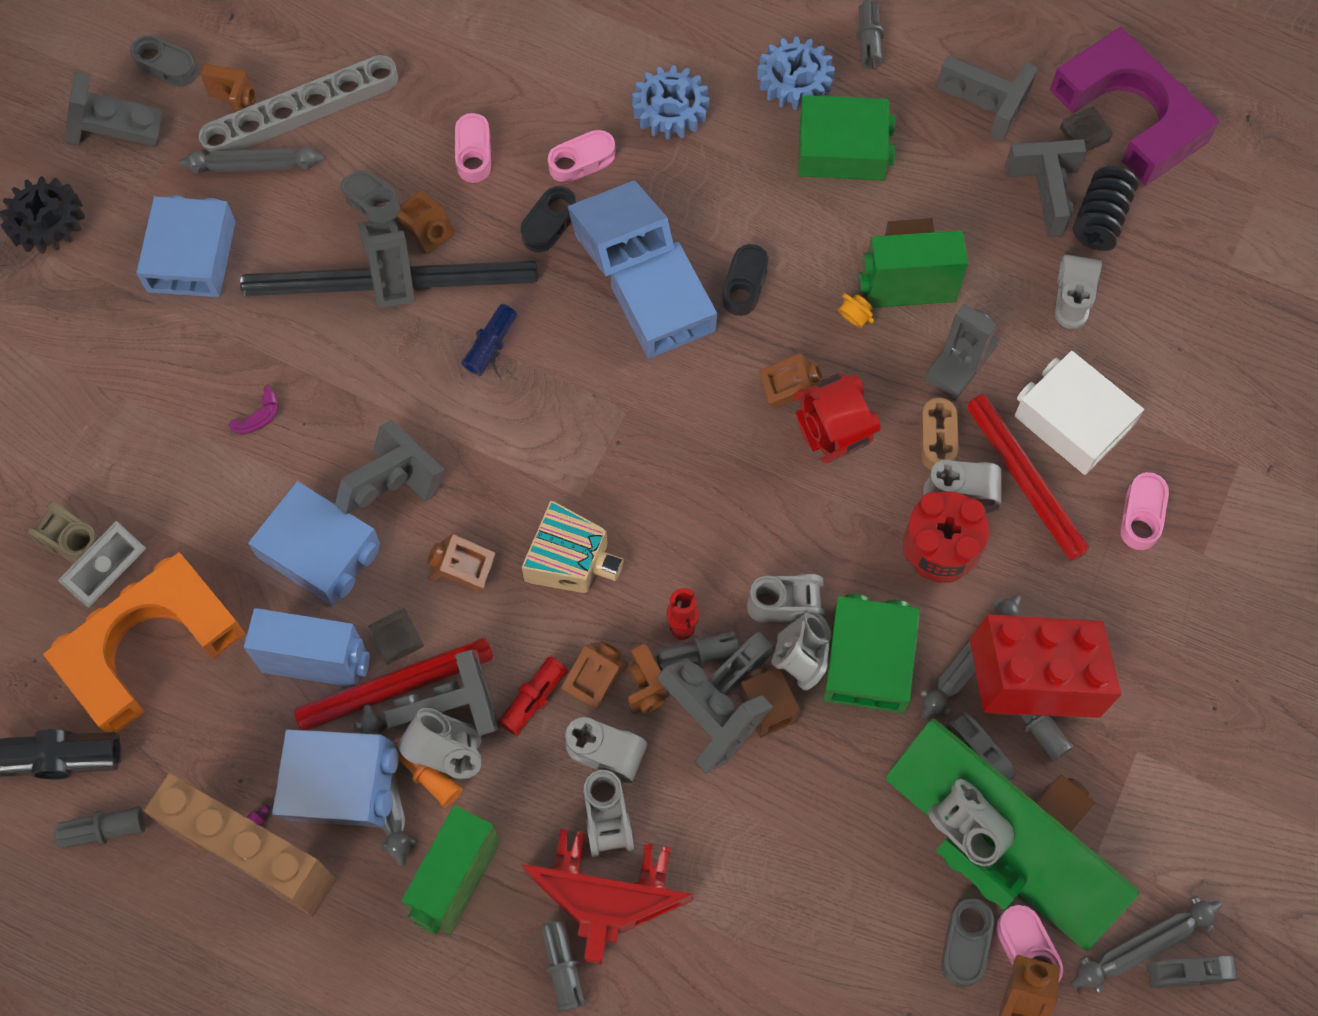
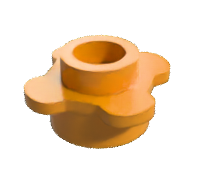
M846 293L841 296L844 301L839 307L838 312L847 321L858 328H862L866 322L870 324L874 322L873 314L870 312L873 307L864 298L857 294L850 297Z

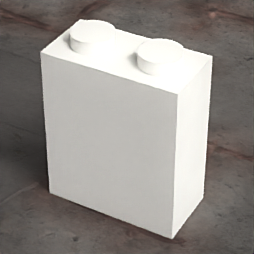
M1071 350L1062 360L1056 357L1048 364L1042 372L1044 378L1037 385L1030 382L1017 397L1020 404L1014 417L1081 473L1086 475L1135 426L1144 409Z

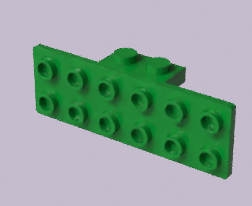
M932 719L887 774V782L928 817L929 808L934 803H941L951 793V786L956 780H966L974 785L981 792L984 799L1012 825L1015 834L1013 844L995 863L989 866H980L973 863L949 837L944 840L936 852L944 858L951 869L962 873L975 884L987 900L997 903L1005 910L1019 894L1083 950H1089L1138 897L1139 889L940 722ZM982 833L986 843L995 847L993 839L987 834Z

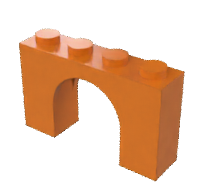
M180 552L173 557L161 560L154 567L153 572L141 581L126 586L117 599L106 607L93 611L86 618L85 623L73 632L58 637L52 643L51 648L43 653L44 657L94 722L104 732L118 733L145 712L119 678L115 665L118 645L132 627L152 618L173 619L183 624L193 634L212 659L245 635L238 622Z

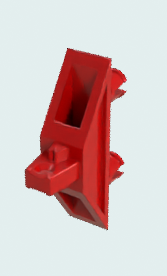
M561 829L559 831L560 837L554 867H549L548 869L521 864L524 872L579 925L578 936L587 938L584 955L585 962L602 964L606 942L617 943L619 933L626 932L693 901V894L668 890L664 886L669 855L671 854V849L665 846L662 847L656 866H653L652 844L644 845L639 882L634 883L588 876L579 872L584 842L587 838L585 833L579 831L571 851H568V830Z

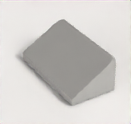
M115 521L57 581L84 606L89 608L140 556L146 547L120 523Z

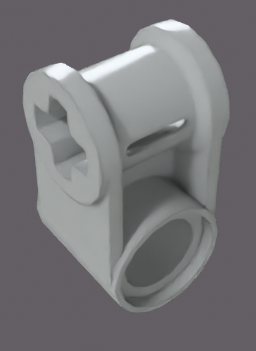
M1063 254L1057 279L1058 292L1054 312L1057 322L1063 327L1077 329L1087 322L1090 308L1093 306L1096 298L1102 260Z
M941 460L932 467L929 478L924 484L923 494L954 491L980 501L985 508V513L994 512L1001 508V468L996 464L988 462L970 463Z
M800 574L796 576L767 575L759 577L750 588L746 604L747 612L752 619L760 623H792L809 610L818 612L826 619V612L821 608L820 589L824 586L823 577L815 574ZM759 594H769L775 599L776 603L769 606L763 605L756 596Z
M809 610L777 635V645L772 657V665L777 669L784 668L797 679V685L803 690H808L816 685L823 677L828 666L827 656L832 631L826 619L818 612Z
M421 708L418 710L398 742L400 753L408 761L436 769L454 778L466 779L475 776L482 766L481 755L477 751L481 744V735H478L476 726L443 715L435 709ZM467 735H469L470 743L467 742ZM455 758L458 759V766L455 765Z
M587 717L577 718L572 721L565 733L566 751L571 759L596 770L611 771L620 779V782L633 783L648 746L647 741L643 738ZM585 733L590 734L591 743L587 742L584 748L578 747L577 738L581 739Z
M608 770L593 772L584 783V797L588 816L586 823L592 857H598L601 851L624 847L628 851L634 850L628 812H626L620 779ZM607 783L615 789L613 798L607 802L596 801L591 793L598 784Z
M956 780L951 786V793L941 803H934L928 810L929 817L936 828L946 834L966 854L968 859L977 865H992L1014 842L1015 834L1009 821L984 799L981 792L974 785L966 780ZM982 833L987 834L993 839L995 847L986 843Z

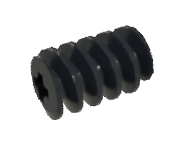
M1107 166L1094 172L1072 227L1073 234L1083 245L1098 251H1110L1115 248L1117 237H1119L1122 231L1121 226L1124 225L1126 214L1130 210V203L1135 197L1134 191L1139 186L1138 179L1132 172L1118 166Z

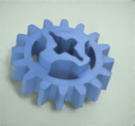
M794 37L791 44H788L784 38L780 39L779 48L770 44L768 46V53L761 54L760 65H758L757 79L760 80V91L768 90L767 100L771 101L777 97L780 99L779 107L783 108L789 102L792 103L793 110H797L799 103H802V95L824 96L825 92L830 93L835 67L831 66L832 56H824L825 47L819 46L814 49L812 47V39H808L805 44H801L799 37Z
M675 65L671 66L669 72H664L661 67H657V75L653 76L646 72L644 74V83L636 82V93H632L634 119H640V127L642 129L649 126L652 127V136L655 137L662 131L665 132V138L670 140L674 132H677L680 138H684L685 129L688 128L695 133L697 131V122L705 123L706 112L709 111L708 87L701 86V77L699 75L690 78V69L686 68L682 73H677ZM651 96V105L648 106L647 102ZM691 99L694 101L692 108L689 107Z

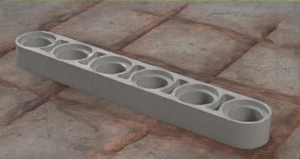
M385 55L374 56L211 121L199 131L198 137L203 151L208 155L213 151L244 150L387 92L398 83L395 62L392 58ZM386 68L391 71L386 78L377 79L372 76L377 69ZM353 81L358 83V87L351 92L340 90L341 85L345 82ZM316 94L326 97L319 105L307 103V100ZM285 107L293 110L287 118L280 119L274 117L275 112L280 108ZM248 121L259 123L258 128L252 132L241 130L243 124ZM222 134L226 136V139L220 145L212 146L207 144L213 135Z

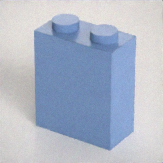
M635 180L567 206L576 238L605 276L675 249L667 216Z
M176 195L169 197L154 196L136 271L146 292L220 298L236 223L227 201L215 198H207L205 200L185 199Z
M679 241L673 243L675 249L611 274V288L647 359L716 332L717 312Z
M297 481L248 544L259 560L331 606H334L339 598L346 597L355 584V577L362 567L369 566L374 561L379 552L380 541L374 528L350 513L345 515L334 503Z
M254 608L243 648L262 673L345 687L358 685L360 676H366L370 663V653L366 652L363 639L360 638L353 624Z
M286 730L272 815L297 822L384 828L386 817L390 814L393 803L390 791L392 774L397 770L399 761L396 742L376 734Z

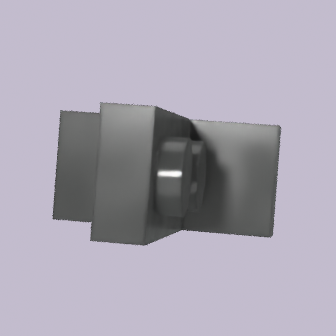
M947 56L941 68L937 88L951 96L974 103L984 110L997 113L990 136L1003 142L1032 88L1038 67L1025 62L1014 83Z
M75 72L64 142L79 145L82 130L156 147L162 109L88 92L91 75Z
M1084 139L1011 145L1005 163L1007 177L1036 175L1047 237L1062 236L1068 221H1071L1073 218V203L1071 199L1066 198L1065 193L1067 185L1066 173L1079 172L1086 154Z
M395 218L385 223H374L372 221L358 223L361 242L372 277L377 308L415 302L406 238L403 231H398Z
M963 304L955 314L943 353L926 373L924 381L956 401L997 348L1000 339L993 336L997 324L983 311L972 309L968 305Z
M390 420L380 425L373 448V453L378 459L341 479L335 505L346 515L358 507H367L377 496L388 490H397L404 482L424 501H427L437 494L445 469L397 424Z
M469 650L455 655L464 684L463 688L459 689L458 682L455 681L433 688L435 696L419 701L418 694L416 693L393 700L395 709L384 712L388 728L411 722L421 708H431L444 712L469 704L479 736L499 730L500 727L477 650Z
M688 658L666 666L657 677L659 682L713 738L695 760L705 773L728 763L773 708L764 696L760 695L741 704L736 710L732 701L726 695L720 693L705 677L703 670Z

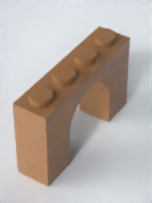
M171 773L167 775L144 809L147 815L173 835L206 854L210 851L262 883L278 897L312 917L337 880L315 857Z

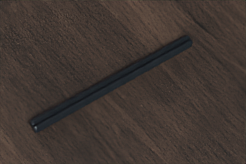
M535 261L410 266L413 288L535 283L538 278ZM369 268L243 274L240 278V288L245 296L374 290Z

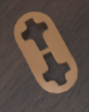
M944 398L929 400L923 407L920 417V455L922 463L929 470L932 469L935 463L941 460L955 461L958 454L957 410L952 402ZM935 411L941 412V417L945 418L941 429H936V418L932 417ZM937 441H941L942 452L946 453L944 459L937 458L936 452H933Z

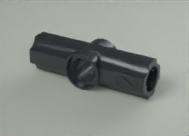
M46 729L37 731L35 736L0 738V777L32 775L40 779L60 780L70 778L72 773L114 771L118 769L122 760L120 735L116 732L74 734L66 730Z

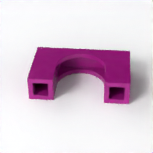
M1119 27L1058 67L1050 87V91L1072 113H1075L1102 94L1119 90L1136 93L1152 104L1157 112L1159 121L1130 140L1121 161L1145 186L1209 143L1220 122L1210 109L1204 107L1188 91L1186 86L1179 83L1164 69V66L1158 60H1155L1122 27Z

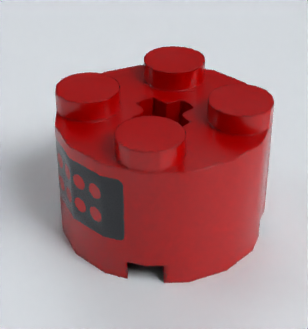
M837 373L796 391L794 395V402L801 399L802 409L795 412L801 432L813 452L820 449L826 455L820 458L823 462L830 463L870 445L873 441V434L880 431L879 419L874 411L868 410L866 402L862 397L864 395V387L856 374L846 376L843 373Z
M954 491L929 492L921 498V501L913 508L902 539L903 554L907 561L909 558L920 576L934 582H954L977 566L989 538L988 519L985 516L983 504L976 499H971Z

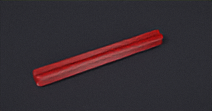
M984 394L974 397L969 401L968 411L1069 560L1073 561L1082 557L1089 549L1082 535L988 397Z
M481 638L302 705L294 710L296 722L301 730L306 731L363 709L364 705L372 706L457 674L460 671L455 655L465 651L477 650L480 663H486L493 659L491 648L486 638Z

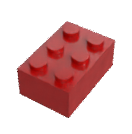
M987 614L969 639L984 713L1100 718L1122 695L1103 621Z

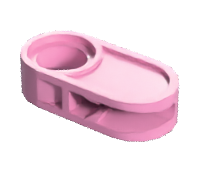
M476 113L465 114L460 117L455 126V161L458 175L466 182H481L488 177L491 171V135L489 124L484 116ZM469 158H479L483 161V164L477 169H468L464 166V162Z
M594 130L557 145L548 154L550 175L558 182L569 183L608 167L615 159L614 138L606 131ZM561 158H570L575 162L574 166L570 169H560L555 164Z
M1145 472L1139 474L1133 480L1126 493L1120 531L1123 541L1135 550L1151 548L1160 538L1163 531L1169 488L1166 481L1155 473ZM1135 521L1147 523L1152 530L1151 537L1141 538L1136 536L1131 529V524Z
M1015 905L1008 908L998 918L996 932L1012 966L1017 955L1029 958L1040 957L1047 960L1049 964L1056 965L1059 968L1060 982L1063 976V965L1038 915L1034 910L1023 905Z

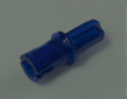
M501 304L486 327L476 332L477 338L473 346L461 361L462 366L475 375L477 373L478 376H482L496 351L502 350L504 346L502 339L517 317V312L506 304Z

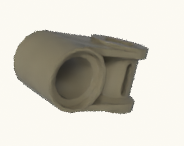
M51 501L47 505L49 511L35 528H29L26 531V535L49 552L58 554L69 562L74 563L100 536L89 524L77 518L61 505ZM86 542H89L84 549L79 550L81 545H83Z

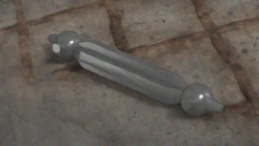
M309 147L300 148L297 152L287 148L213 151L208 155L201 151H194L186 158L179 160V166L189 168L193 173H202L207 168L216 172L287 170L296 165L302 169H310L316 163L323 161L324 155L314 152Z
M1015 595L1010 599L1001 601L996 598L992 603L995 606V615L1019 616L1021 597ZM969 640L938 678L937 689L928 691L925 688L920 694L924 697L922 718L927 719L934 714L941 713L947 716L951 711V708L948 707V698L957 695L976 672Z
M364 705L362 717L359 719V722L354 723V730L360 731L361 734L381 735L382 729L387 728L388 725L386 719L382 720L378 714L373 712L370 705ZM393 773L390 785L393 798L392 809L386 817L385 827L382 828L388 837L384 843H381L380 848L381 851H387L390 856L394 857L401 867L406 865L407 853L410 847L415 846V840L413 838L409 839L403 833L405 817L395 773Z
M1198 896L1190 898L1192 904L1188 912H1176L1103 952L1097 962L1089 961L1087 956L1079 959L1081 966L1079 967L1078 974L1071 981L1074 988L1086 986L1094 988L1096 993L1103 990L1101 984L1104 982L1105 976H1118L1191 936L1196 926L1204 927L1206 932L1213 930L1212 923L1215 919V914L1222 907L1219 901L1199 900Z

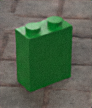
M802 95L799 124L798 177L884 181L887 166H894L895 144H889V136H894L895 114H889V99Z
M963 230L871 237L868 252L862 253L863 272L858 273L860 295L865 294L866 301L873 308L956 302L968 266Z
M847 594L845 597L838 596L834 608L832 638L829 646L823 701L904 714L910 703L920 608L910 607L909 603L902 600H888L883 603L870 601L867 596L861 594Z
M453 805L401 900L410 911L407 917L415 921L414 925L434 936H437L439 930L450 935L452 934L500 844L493 824Z

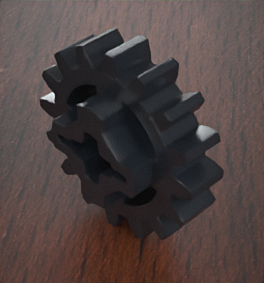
M40 176L38 183L32 185L27 179L24 181L25 188L23 190L16 187L11 189L15 195L13 199L4 198L2 200L7 209L0 211V217L3 220L0 225L15 246L22 245L26 252H30L36 246L40 254H44L49 245H52L56 251L59 250V241L65 240L71 243L73 240L69 233L71 231L80 232L82 228L77 220L85 219L81 209L83 204L77 193H74L68 183L62 186L58 178H54L48 184L44 176Z

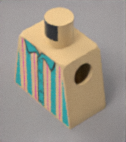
M550 501L521 568L525 582L586 593L590 589L595 574L617 581L624 559L605 552L608 544L607 532L602 527L560 504Z

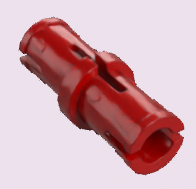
M680 588L672 593L670 605L666 613L667 621L670 625L669 629L670 631L673 630L672 636L678 640H686L692 637L699 620V609L696 605L697 598L693 599L694 592L687 588Z
M547 656L545 662L529 682H523L519 686L518 696L503 715L497 719V722L509 733L518 737L537 710H543L546 707L548 696L562 678L568 674L567 668L555 658Z

